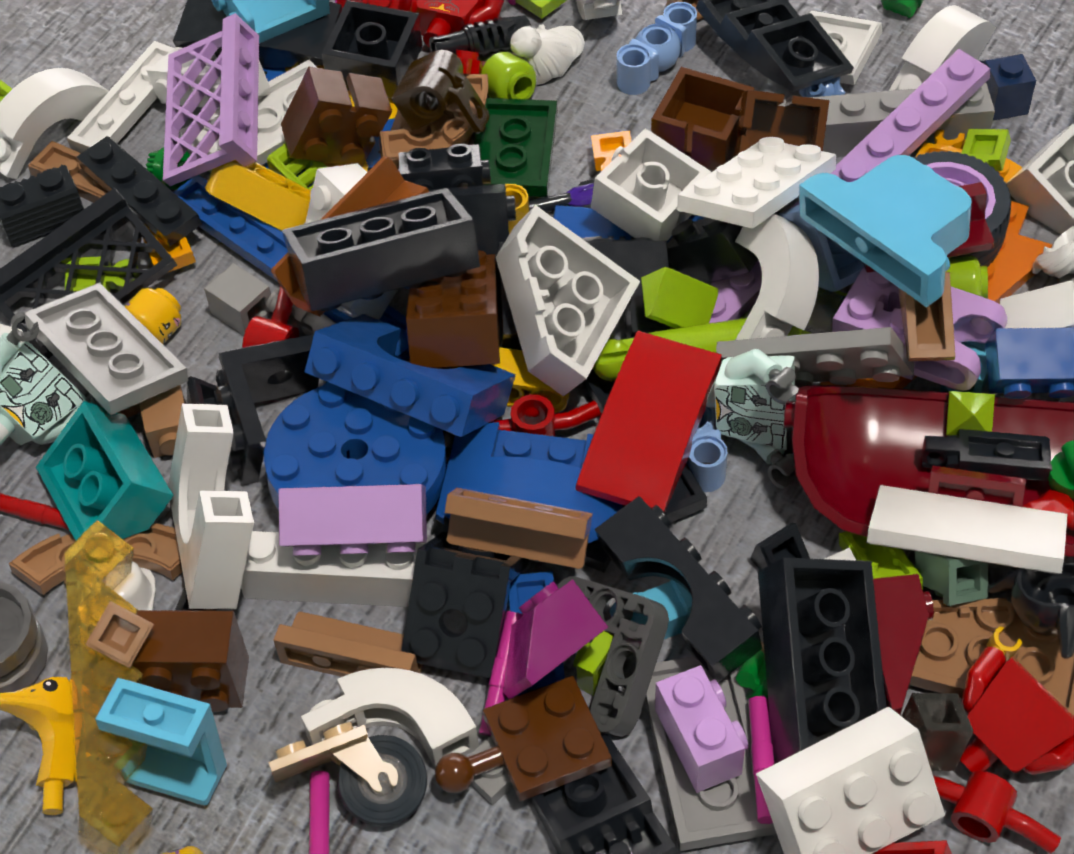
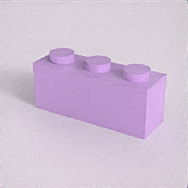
M422 484L278 489L279 545L293 547V556L321 555V546L340 545V554L369 553L368 544H387V553L416 552V543H427L426 486Z

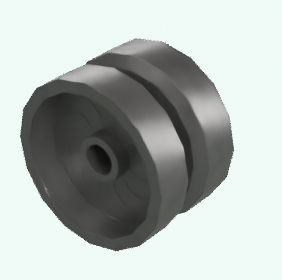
M0 581V693L26 688L35 682L45 666L48 645L44 631L39 621L35 618L27 598L15 586Z

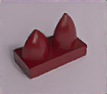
M932 466L929 493L1022 507L1026 479Z

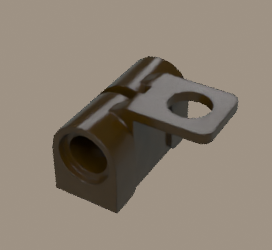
M437 50L411 62L391 98L412 131L438 120L443 115L446 107L455 102L476 134L484 131L490 118V114L468 78L463 75L461 60L456 54L448 50ZM470 101L477 110L478 118H476L471 110Z

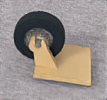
M351 722L325 731L323 733L324 741L306 747L304 741H298L282 747L276 751L277 759L268 762L275 783L330 761L335 762L340 766L337 781L342 803L355 818L373 826H390L407 819L421 804L427 788V771L424 761L411 744L391 735L368 737L365 725L353 729Z

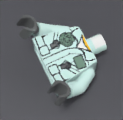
M25 312L16 313L11 319L12 331L9 334L3 333L0 337V446L8 437H11L20 445L30 441L40 445L54 442L81 403L86 399L62 373L28 342L37 337L39 333L38 322L27 332L17 329L18 323L25 317ZM92 396L90 403L96 405L95 398Z
M752 349L735 357H727L722 361L716 381H714L708 394L706 407L715 408L716 430H720L721 435L736 438L753 448L770 465L768 475L772 483L779 488H785L796 481L797 478L794 473L796 471L794 455L787 454L784 456L785 450L788 448L792 429L783 428L785 403L794 401L795 395L799 392L798 387L795 386V356H767L759 349Z

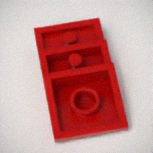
M637 331L592 438L576 483V491L625 506L640 496L650 508L657 505L665 513L690 455L692 440L705 412L707 397L720 369L722 354Z

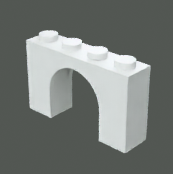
M182 403L168 487L174 495L170 500L189 609L237 608L254 526L248 493L245 491H224L227 465L234 434L227 405Z

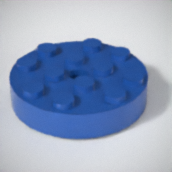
M325 383L290 403L272 424L264 448V464L269 492L279 511L278 489L422 484L426 486L427 515L440 497L446 474V451L443 430L332 383Z

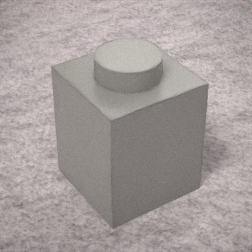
M234 263L221 274L216 275L204 288L211 314L243 336L253 317L259 316L268 319L273 314L266 308L267 300L271 295L269 286Z

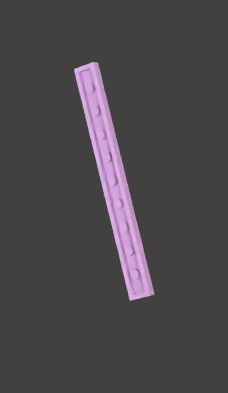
M958 49L836 165V170L830 174H834L846 182H853L892 156H909L990 79V68ZM799 201L792 207L799 205ZM759 260L749 273L710 284L718 288V296L709 323L740 319L755 304L762 283V270Z

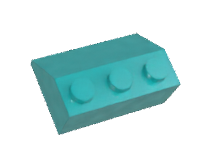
M86 401L82 402L36 466L81 551L87 553L148 530L174 496L126 415L118 412L110 415L104 407Z

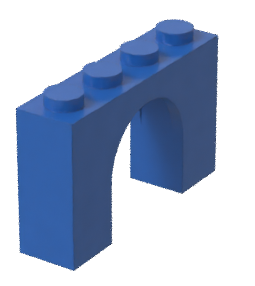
M366 314L314 332L305 369L307 374L459 437L469 434L505 413L516 374L491 364L461 366L454 369H436L406 362L394 357L401 328Z

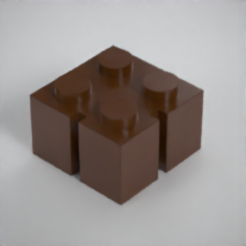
M308 66L281 122L290 158L341 165L358 163L363 167L376 143L374 137H379L380 131L383 130L392 113L382 79L349 73L346 80L355 107H353L341 71Z
M681 66L651 118V132L706 169L714 171L718 166L724 165L733 158L736 138L741 135L745 136V130H737L742 93L747 90H755V87Z
M755 90L745 91L742 93L737 129L745 130V136L741 135L736 138L734 157L765 137H778L783 139L784 143L795 146L816 145L823 151L830 100L793 95L786 99L785 106H779L784 103L785 94Z
M137 610L138 616L154 624L131 665L138 683L208 703L211 706L212 712L225 711L227 708H243L249 655L234 611Z

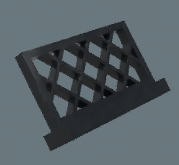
M113 188L0 268V311L11 323V319L15 314L9 307L23 297H34L33 309L43 305L44 298L60 299L77 291H73V288L76 284L77 274L97 275L95 284L101 283L102 285L105 275L125 277L124 287L117 293L112 294L123 305L141 289L150 286L176 267L177 264L127 205L119 191ZM128 222L135 228L133 242L113 241L116 230ZM142 237L147 243H141ZM88 250H102L99 266L79 265L81 255ZM111 250L131 251L127 268L107 267ZM139 252L156 253L161 259L160 262L150 269H136ZM69 272L65 290L46 289L47 281L53 275ZM24 317V319L20 323H18L17 328L21 329L23 332H27V329L22 324H26ZM35 338L28 341L46 359L53 356L45 345L40 347Z

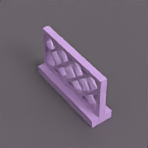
M236 13L223 19L222 31L168 55L163 181L169 186L233 160H237L243 166L257 162L259 35ZM222 47V52L216 61L210 60L217 49ZM195 59L182 76V64ZM206 65L209 66L210 69L199 84L194 83ZM221 75V84L214 93L210 92V88ZM189 87L193 88L194 91L181 107V98ZM204 96L209 97L210 99L197 116L194 115L193 111ZM220 106V115L213 125L208 123ZM190 118L193 122L183 136L179 138L180 129ZM204 127L207 128L208 132L196 148L193 147L191 144ZM219 138L221 150L206 155ZM187 150L192 152L184 165L177 168L178 162Z

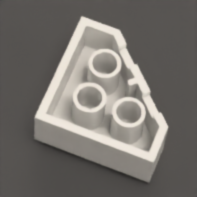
M535 205L514 226L498 252L496 261L528 372L562 396H565L587 379L640 281Z

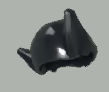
M1063 563L1062 574L1015 568L988 586V591L991 594L1012 590V606L1022 623L1045 636L1058 635L1061 657L1068 659L1073 656L1074 564Z

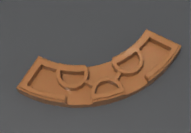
M463 74L468 78L486 107L488 75ZM470 101L471 110L476 118H478L477 110ZM455 102L446 107L443 115L438 120L412 131L410 127L392 131H380L379 145L381 158L383 156L390 157L397 169H399L398 153L409 152L415 148H426L429 150L463 144L472 135L474 130Z
M153 523L148 530L89 553L80 550L71 533L62 537L58 533L35 544L8 563L14 575L42 595L62 581L88 571L95 563L109 558L112 551L120 552L122 557L135 562L140 568L158 572L171 580H174L183 572L175 528L158 523Z

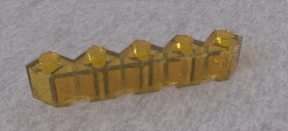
M97 520L64 553V591L78 835L102 854H127L150 828L153 808L123 785L145 761L147 744L99 730L95 718L117 678L142 684L143 674L131 665L128 668L85 644L110 601L137 615L138 609L114 591L131 573L134 548Z

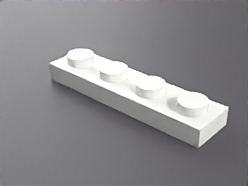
M154 41L67 137L70 149L83 153L106 136H109L114 142L118 143L158 98L154 93L153 84L146 70L174 48Z

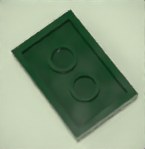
M487 98L486 108L490 118L484 131L479 134L475 133L474 145L479 144L481 160L489 159L491 184L483 185L517 184L526 189L528 196L548 197L558 113L557 101Z

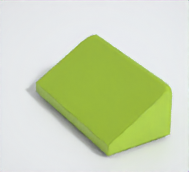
M668 267L641 277L644 310L647 318L673 328L708 324L710 322L718 296V288Z

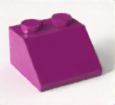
M573 579L560 589L554 581L519 607L524 616L511 625L504 694L508 699H511L531 687L608 628L607 624Z

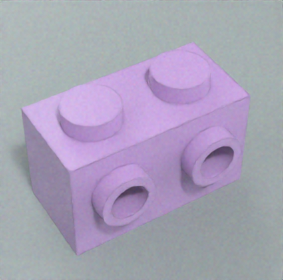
M701 665L656 682L655 711L696 793L742 775L744 752L748 749V741L742 726L737 720L731 722L724 709L726 707V699L721 686L715 679L709 681Z

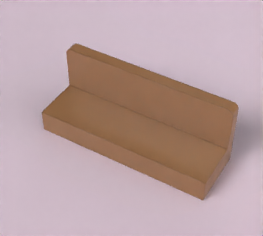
M455 488L447 494L445 513L451 514L447 542L449 544L577 569L583 567L593 513L462 488Z
M298 612L292 626L279 624L273 640L280 663L340 677L373 668H399L421 674L424 665L417 663L415 654L402 651L404 634L305 612Z

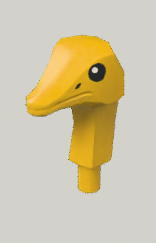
M50 677L14 692L0 693V710L22 719L32 730L39 733L43 755L36 786L43 787L42 813L46 815H59L63 813L64 788L74 781L80 748L82 718L79 699L68 678Z

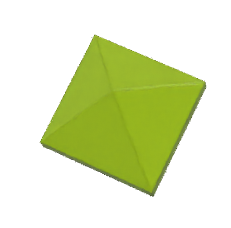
M949 391L946 435H958L959 429L992 432L995 394Z

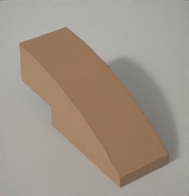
M945 272L943 295L928 307H925L899 288L908 361L955 360L950 272Z

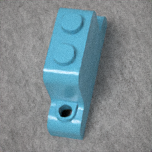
M907 155L892 156L853 182H846L834 174L819 173L799 185L800 217L925 307H928L943 295L945 272L950 268L947 255L966 242L969 237L972 201L964 189L955 186L935 173L929 166L923 165Z

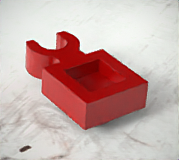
M456 50V55L463 64V74H481L486 62L478 60L479 53Z

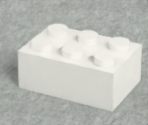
M890 707L756 773L784 854H873L945 816L919 730Z

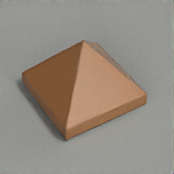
M110 601L85 645L130 668L154 624Z

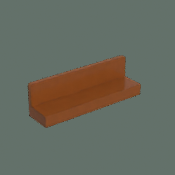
M383 156L320 220L428 193L429 190L427 187L405 181L392 159ZM287 253L271 269V273L296 307L320 317L325 311L310 310L301 294L289 254Z

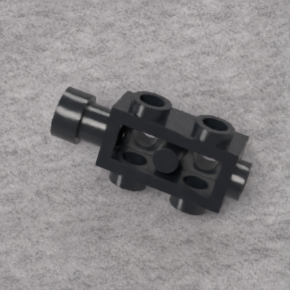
M455 144L448 148L429 150L426 148H415L409 152L398 153V170L404 180L427 187L428 189L455 188L460 183L469 184L467 187L491 184L489 159L481 160L479 144Z

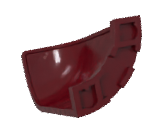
M816 385L798 388L799 392L795 395L794 401L785 403L783 428L792 429L796 477L813 507L842 530L868 537V529L880 485L929 492L932 469L922 467V447L925 435L949 436L946 435L949 392L848 385ZM995 396L992 432L1046 436L1050 438L1052 460L1056 454L1062 451L1061 447L1066 442L1074 440V402L1028 398L1009 399ZM1026 479L1022 506L1039 499L1042 494L1051 490L1048 484L1049 481ZM1066 528L1064 556L1074 557V531Z

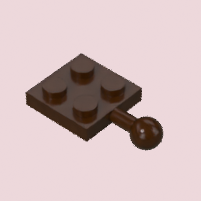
M570 676L483 709L485 723L496 747L470 757L460 753H450L443 756L436 765L435 779L444 791L460 793L472 784L474 776L504 765L517 797L521 802L611 767L612 757L574 676Z

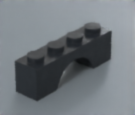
M638 496L594 529L601 548L629 581L650 576L663 577L675 581L692 596V609L682 629V634L687 649L708 674L719 683L762 649L758 631L762 628V625L746 605L738 608L728 597L732 592L724 579L716 571L708 574L698 563L702 558L694 545L686 537L680 541L670 531L673 525L663 510L657 505L650 508Z

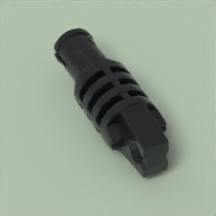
M526 15L498 17L493 20H485L483 23L479 21L473 25L471 23L466 24L458 32L430 37V51L432 53L437 50H448L456 54V50L477 52L481 56L487 55L489 52L492 54L497 53L499 50L506 51L511 49L510 41L513 34L521 27L531 26Z

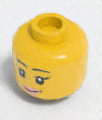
M152 288L141 289L125 305V308L162 344L181 325V306L172 294L162 288H156L155 290Z

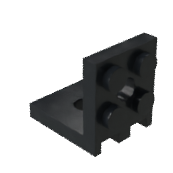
M314 334L219 353L222 369L216 372L218 386L213 393L216 405L228 406L234 432L228 467L231 472L237 470L241 486L259 482L264 448L266 446V438L254 403L301 394L318 388L320 378L305 373Z
M443 531L417 549L402 651L415 654L416 661L419 664L490 678L504 625L510 584L528 566L529 559L449 544L447 542L448 532ZM456 609L465 615L467 619L465 632L453 633L446 628L443 618L447 610Z

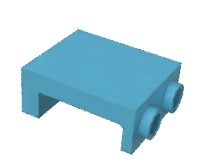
M211 0L217 11L223 10L227 17L236 13L259 35V44L330 14L329 0Z
M117 678L95 720L99 730L125 738L128 753L118 770L119 779L126 783L196 804L207 805L227 766L210 704Z

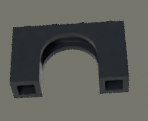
M646 237L636 238L632 241H612L608 238L586 241L640 281L624 310L626 339L634 338L637 331L649 333L675 329L645 316L641 277L664 267L669 268L666 241H653L651 238ZM505 242L498 243L497 254ZM496 261L501 348L522 350Z

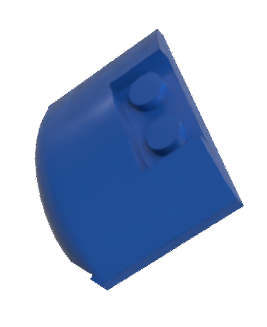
M499 422L487 423L463 437L455 435L436 510V520L444 525L445 518L450 519L451 514L445 513L447 494L455 488H462L593 513L588 543L598 540L594 529L621 510L623 505L576 491V483L594 435L588 433L586 440L506 431L500 430Z

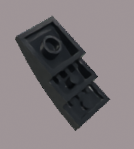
M187 0L173 39L174 45L184 48L222 31L223 19L227 17L223 10L217 11L211 0ZM329 2L330 14L260 43L259 61L262 68L296 67L307 60H310L315 66L324 65L322 52L343 9L341 4ZM222 47L218 48L214 53L217 58L222 52Z
M788 0L698 1L697 11L725 43L765 77L791 92L850 74L854 69L853 65L813 14L808 13L799 16Z
M608 734L602 736L612 757L611 767L530 798L558 854H677L675 844L653 812L650 797Z

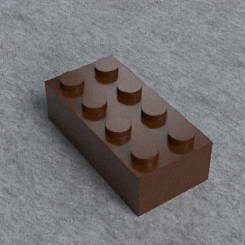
M478 250L480 267L467 270L465 274L458 277L450 278L443 276L428 280L420 287L409 289L406 322L410 363L429 368L500 364L495 254L486 255V252Z

